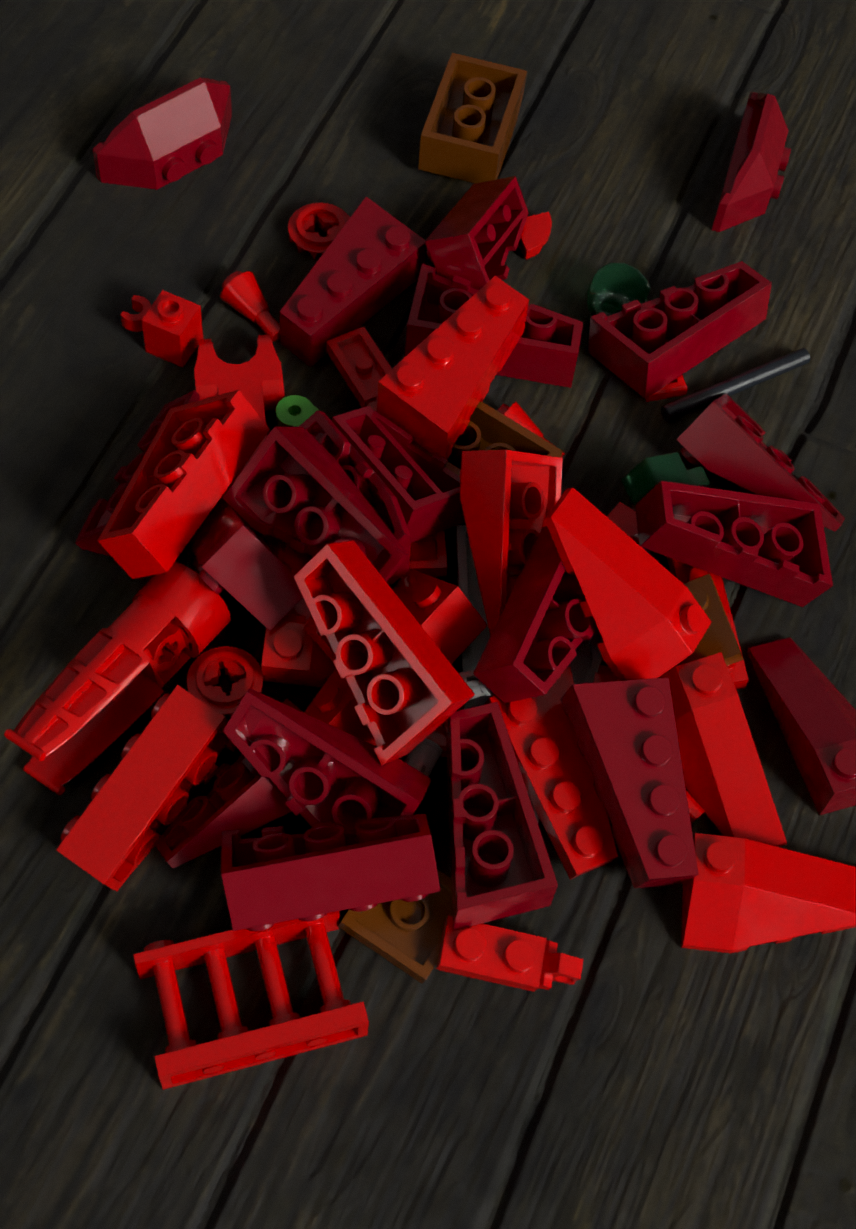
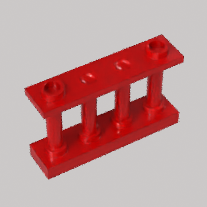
M340 912L327 913L324 917L314 921L294 919L278 922L262 931H249L247 929L233 931L232 929L176 944L172 940H161L147 945L144 948V952L133 954L139 979L155 976L169 1041V1046L165 1048V1053L154 1056L162 1089L180 1086L368 1036L369 1020L364 1001L351 1004L350 1000L344 999L327 932L339 929ZM307 937L324 1005L320 1008L321 1013L300 1018L299 1013H293L277 945ZM257 950L273 1019L269 1021V1026L249 1031L248 1027L242 1026L226 958ZM206 963L221 1032L217 1035V1040L197 1045L195 1040H190L175 971Z

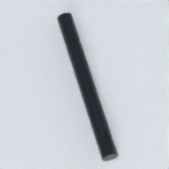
M805 348L798 349L661 407L662 417L666 422H670L710 405L726 393L732 396L810 362V354Z

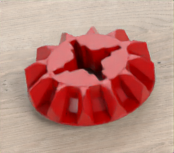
M307 204L292 214L288 223L289 240L296 244L299 253L309 251L313 258H315L318 253L325 252L350 217L344 210L332 204ZM315 223L323 232H327L326 237H320L318 232H314Z
M222 646L207 650L195 659L187 674L188 692L222 715L232 717L249 688L262 693L263 675L259 663L251 654L236 647ZM220 669H224L225 675H228L230 681H238L232 684V691H230L229 696H226V693L222 691L220 686L213 687V685L219 683Z

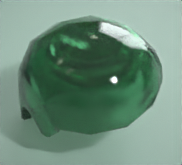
M608 263L598 269L588 287V311L591 312V316L602 312L606 316L621 312L623 304L638 300L641 304L645 303L650 291V284L638 269L625 263Z

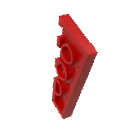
M567 667L545 695L504 703L495 695L490 697L483 705L498 702L529 798L571 880L611 862L618 857L605 805L598 798L593 785L595 780L586 757L581 754L575 739L577 734L570 716L566 715L560 700L570 686L575 684L571 668Z

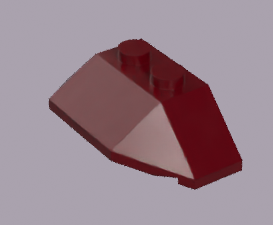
M200 77L131 112L111 131L105 142H99L92 149L97 179L101 183L158 190L171 182L181 179L184 175L197 168L212 163L216 158L223 155L232 117L231 86L226 81L221 80L219 82L214 79Z
M750 92L712 231L721 232L765 214L770 198L778 200L784 176L777 173L778 170L785 172L791 148L784 147L789 130L775 95Z

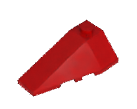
M575 488L566 489L544 520L566 572L576 575L585 600L580 602L585 617L593 616L603 639L597 644L602 658L619 681L659 678L693 654L712 621L687 586Z

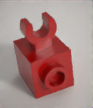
M164 290L161 291L152 306L145 297L134 295L131 298L133 310L140 313L133 315L122 311L120 314L122 326L133 332L143 331L147 353L184 367L199 345V339H203L201 305Z

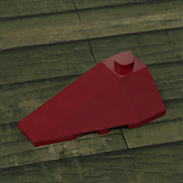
M317 410L299 427H304L336 459L408 553V556L387 581L390 586L409 572L411 535L397 497L324 412Z
M274 426L223 497L252 529L266 536L271 535L289 544V548L301 554L307 553L314 557L326 544L354 540L386 582L408 556L406 550L336 459L304 427Z
M288 698L282 702L283 704H286L296 710L301 711ZM242 754L233 765L230 766L227 763H223L213 774L216 778L213 789L208 795L192 799L154 844L172 868L178 867L221 846L222 831L239 830L240 836L292 812L285 804L287 798L269 777H262Z

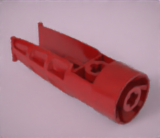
M175 562L168 572L154 575L132 598L133 602L107 629L102 628L69 662L23 716L14 731L12 729L5 731V738L32 755L28 764L23 768L24 772L56 794L62 795L65 791L63 785L79 774L123 734L164 692L161 688L191 657H197L231 621L230 611L222 597L213 591L200 578L198 573L191 568Z

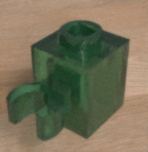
M678 452L647 457L621 479L634 509L635 505L660 481L695 486H705L710 483L703 467H696L687 471Z

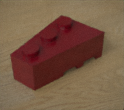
M516 176L473 184L425 240L428 257L434 263L439 276L452 280L455 275L471 281L470 287L480 290L494 276L501 280L507 279L510 269L505 265L509 251L517 249L529 213Z
M369 406L332 417L331 421L397 497L411 535V543L465 523L460 500V477L446 468L447 459L438 453L430 457L411 444L413 436Z
M222 496L189 541L190 548L186 552L194 560L192 564L200 571L198 574L200 578L217 594H220L224 589L228 591L271 631L303 596L293 577L295 575L292 572L293 569L283 559L280 560L274 555L275 549L260 532L252 529Z

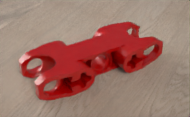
M270 334L258 335L256 354L248 362L241 364L224 362L217 357L211 339H199L194 375L196 392L200 395V400L240 390L266 423L265 412L276 411L278 402L285 398L282 366L274 349ZM266 434V436L264 437V439L261 441V443L259 444V446L256 448V450L253 452V454L251 455V457L248 459V461L246 462V464H245V465L243 466V468L240 470V472L238 473V475L235 477V479L233 480V482L230 484V486L228 487V489H227V490L225 491V493L222 495L223 497H224V495L227 493V491L229 490V488L232 486V484L234 483V481L237 479V477L240 475V473L242 472V470L245 468V466L248 464V462L250 461V459H251V458L253 457V455L256 453V451L258 450V448H259V447L261 446V444L264 442V440H265L266 437H267V434Z

